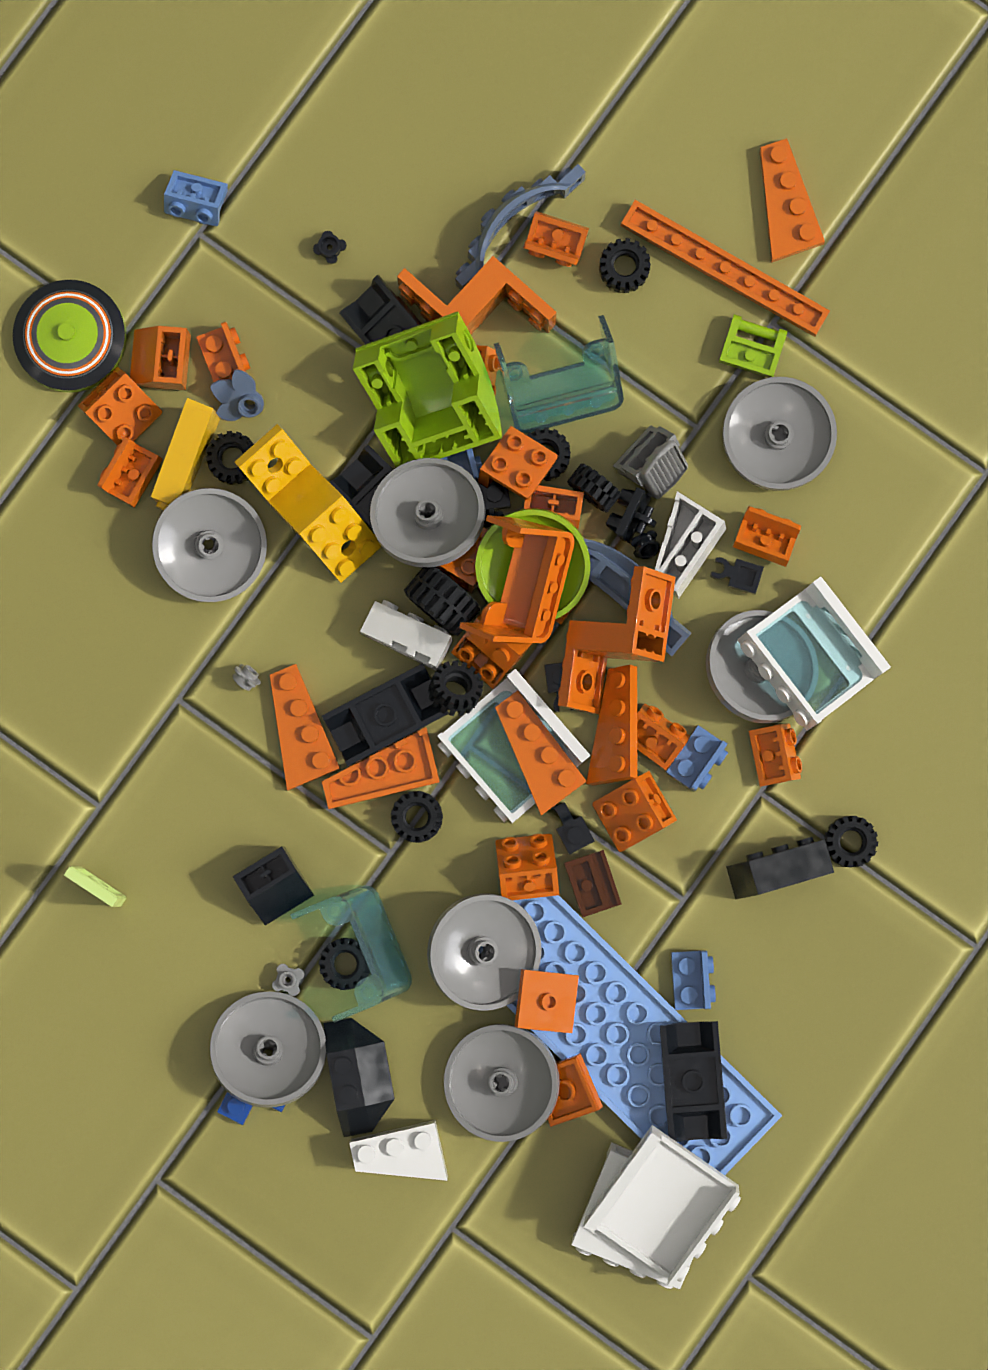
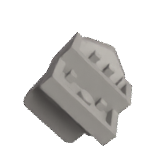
M650 425L618 459L613 467L621 475L641 487L643 486L653 498L660 499L679 481L688 469V463L679 448L680 444L675 434L660 426L655 428Z

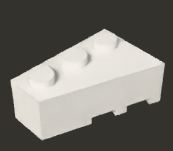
M677 491L655 570L676 577L673 595L679 599L725 532L726 525L724 520Z
M383 600L382 604L375 601L360 633L436 671L452 643L451 635L437 625L431 627L423 623L424 619L409 612L408 615L398 612L399 607L386 600Z
M436 1120L354 1138L349 1142L356 1172L448 1180Z

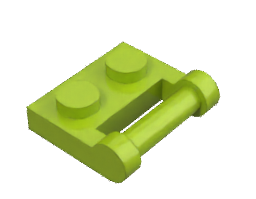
M734 314L719 363L767 378L774 377L788 331L780 328L777 331L742 320V316ZM737 331H743L774 341V347L736 336Z

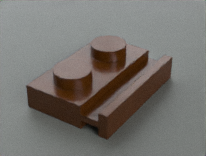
M604 850L564 863L582 918L622 905Z

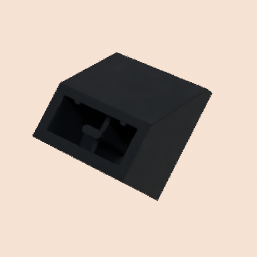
M284 846L232 876L244 897L265 926L315 896Z

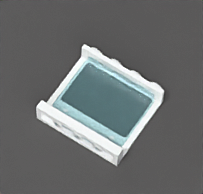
M819 577L802 592L737 639L741 644L740 647L743 653L754 661L760 675L770 682L776 690L779 700L787 704L793 712L796 722L804 726L807 731L891 667L822 577Z
M516 669L479 701L470 713H465L445 732H441L438 735L441 742L437 744L447 757L453 754L460 762L456 767L466 779L472 776L478 783L475 790L485 801L490 797L497 805L493 810L503 822L509 819L511 823L515 822L535 804V800L495 707L518 690L576 768L590 757L585 748Z

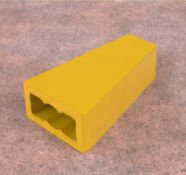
M187 398L151 498L157 502L156 507L164 510L175 498L190 491L206 454L207 447H209L220 421L213 408Z

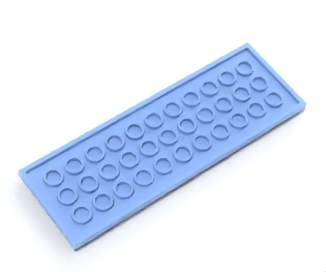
M559 895L513 900L528 912L537 926L541 940V961L538 971L579 976L573 1032L532 1031L561 1060L581 1053L599 1098L641 1139L651 1125L668 1135L659 1025L684 1023L687 1021ZM482 946L478 950L480 954L483 951ZM518 999L507 1005L515 1015ZM721 1056L727 1139L685 1140L678 1143L723 1175H726L782 1115Z

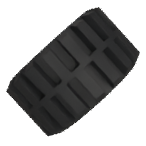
M423 567L404 589L406 596L419 609L452 635L458 636L463 631V629L459 628L460 622L470 623L480 611L478 603L437 567Z

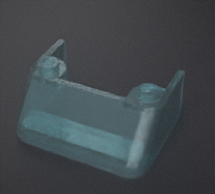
M604 315L598 316L602 339L589 342L582 351L583 362L530 376L525 364L521 362L506 364L500 344H494L502 384L514 427L522 433H531L537 428L540 430L544 429V427L550 428L614 411L621 406L624 397L615 344Z
M367 885L360 886L290 914L293 920L320 909L324 920L330 925L338 926L350 921L370 970L371 976L360 980L355 987L354 994L358 1005L335 1014L332 1017L333 1022L380 1004L406 992L412 984L411 972L379 893L375 888Z

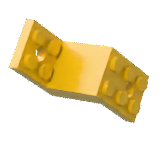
M278 424L234 462L273 509L308 544L340 583L381 548L373 532L348 501L310 464ZM278 458L277 463L273 467L268 468V463L272 459ZM351 540L350 545L346 549L341 550L342 545Z

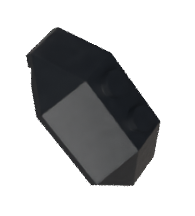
M353 1018L323 1023L327 1061L343 1136L348 1137L372 1132L395 1099L385 1041Z

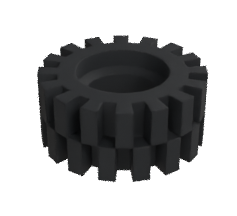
M620 238L614 244L612 242L609 243L607 249L603 250L600 258L599 272L601 273V279L603 282L606 281L608 288H615V292L624 290V293H629V290L632 289L636 291L640 285L642 286L649 275L651 263L650 256L646 253L647 249L644 245L642 247L639 246L640 242L636 240L635 242H630L631 238H626L625 241H621ZM620 256H629L634 260L636 269L630 275H620L614 268L615 260Z
M544 427L543 430L537 428L533 433H528L527 436L541 445L548 444L552 446L558 455L556 462L546 474L544 480L551 481L552 478L560 477V474L566 471L570 461L571 451L566 437L563 434L560 435L555 429L553 431L549 430L548 427Z
M227 431V434L224 435L220 433L216 440L213 438L211 446L207 447L206 450L208 453L206 461L209 470L215 478H218L223 483L227 482L229 485H233V483L242 484V481L245 479L248 481L249 479L239 467H225L222 463V455L229 448H237L244 454L254 445L253 442L246 435L244 436L237 431L236 433Z
M584 463L578 466L567 481L574 491L584 492L583 498L605 513L611 509L621 496V492L618 491L617 487L613 486L603 475H600L596 470H593L588 465L586 466Z
M453 660L451 665L448 661L443 664V667L440 665L434 673L428 688L430 692L429 698L430 700L435 699L433 702L435 707L442 706L440 709L442 713H445L447 709L450 710V716H454L456 711L458 716H463L465 711L468 714L477 705L483 692L484 684L483 681H480V673L474 675L476 669L473 666L470 669L466 668L468 663L462 662V665L459 666L456 660ZM446 683H458L466 690V693L463 695L454 694L446 687Z
M411 791L403 794L394 803L391 811V822L394 830L401 838L410 842L421 843L430 840L437 834L442 825L443 813L440 804L433 796L423 791ZM413 806H422L428 813V821L421 828H413L406 821V813Z
M845 816L830 824L824 837H826L825 842L832 861L840 864V866L850 868L863 866V864L868 863L871 857L875 856L877 852L875 850L879 842L876 839L878 835L873 829L874 826L868 823L866 819L857 816ZM849 830L857 832L862 839L860 849L854 853L846 852L840 844L841 836Z
M340 938L334 940L321 953V958L319 959L320 974H322L324 981L333 988L340 990L354 989L365 982L371 971L372 960L369 955L370 953L364 947V944L356 941V939ZM341 953H350L356 959V969L350 975H341L335 969L334 961Z

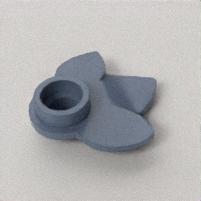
M234 370L232 380L221 379L210 386L214 396L222 403L216 412L221 419L236 421L242 416L251 418L257 416L263 410L264 400L261 394L256 391L254 379L242 370ZM252 400L255 404L248 405L245 401Z

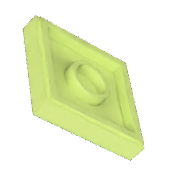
M71 866L64 874V876L111 907H121L126 900L124 894L82 867Z

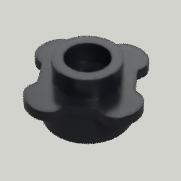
M325 231L322 233L318 244L313 246V251L316 255L326 258L327 263L334 264L338 261L337 257L340 252L344 251L347 245L343 239L339 240L331 231ZM328 245H332L331 250L327 249Z
M649 530L647 533L632 538L630 544L635 549L633 552L635 557L649 559L658 553L660 543L656 541V531Z

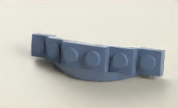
M577 164L573 169L570 167L565 169L559 175L558 183L549 175L545 180L540 178L528 189H524L521 186L517 191L514 189L510 190L501 200L503 202L502 205L496 210L490 209L481 218L482 234L477 236L468 246L470 248L468 258L472 263L466 262L456 272L457 277L455 278L456 286L462 290L483 267L485 252L491 241L512 217L529 205L557 194H561L566 198L585 180L586 172Z
M584 539L590 554L589 580L611 596L627 611L634 566L639 565L621 552L605 544ZM672 611L666 644V652L671 656L675 654L691 634L688 629L673 618Z

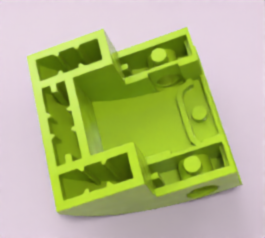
M458 311L355 349L353 370L377 409L374 432L396 468L412 460L422 458L441 459L502 438L498 406L488 372L480 352Z

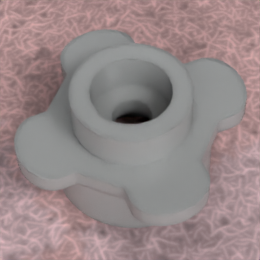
M240 664L234 668L235 673L232 677L243 689L250 691L252 687L255 688L261 684L258 678L259 674L251 666Z
M280 964L277 967V978L272 983L273 989L277 992L281 990L286 991L291 996L297 995L300 992L298 986L300 980L304 978V971L300 968L293 969L288 968L286 964ZM287 977L291 978L289 983L285 980Z

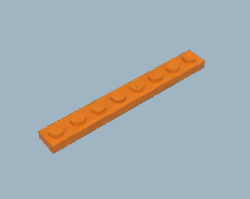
M634 200L621 222V227L814 337L830 312L825 307L637 200Z

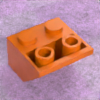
M153 326L134 330L130 378L139 387L186 391L191 340L188 329Z
M539 485L529 500H525L524 509L538 508L555 512L566 518L578 529L584 492Z
M481 614L473 623H480ZM466 631L451 653L461 662L468 663L467 667L469 669L473 666L476 669L474 673H480L481 679L494 689L533 643L492 642Z

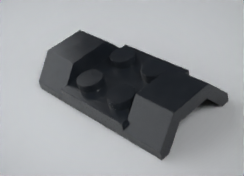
M379 275L373 278L371 286L355 302L339 312L365 345L422 324L405 302L395 295Z
M367 445L358 458L341 475L331 480L330 483L373 530L370 520L371 501L378 485L393 469Z
M423 663L322 715L347 766L390 746L449 714L447 709L445 713L440 711L441 705L437 707L433 705L435 699L430 700L428 688L431 678Z
M718 1021L659 1025L668 1136L676 1142L698 1139H727Z

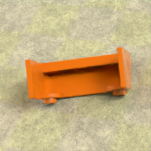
M487 515L486 521L503 527L502 540L505 545L514 547L501 601L490 602L482 610L480 623L460 622L459 628L492 642L543 643L550 637L553 630L574 548V536L572 533L562 529L519 518Z

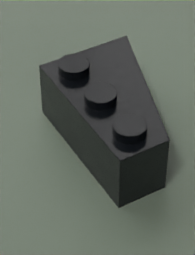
M813 837L796 841L797 847L789 849L788 844L771 848L772 854L764 856L763 851L746 855L747 861L726 866L735 900L764 894L834 873L825 839L814 842Z

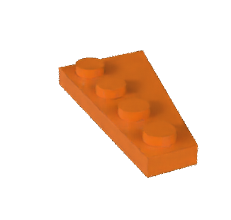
M788 139L762 146L760 148V160L772 263L824 245L825 240Z
M297 664L270 674L287 791L339 770L340 766Z
M625 665L610 668L607 671L586 781L588 785L595 786L638 778L637 666Z
M517 690L497 705L495 709L542 816L583 785L586 779Z
M427 727L323 780L322 785L328 809L440 783Z

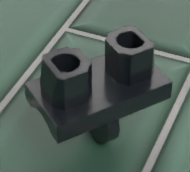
M638 487L635 491L621 490V496L617 502L627 509L623 516L612 512L606 522V526L610 530L615 532L622 541L629 544L635 532L643 534L646 526L655 528L657 524L655 520L650 518L654 511V508L648 506L651 497L645 494V490Z

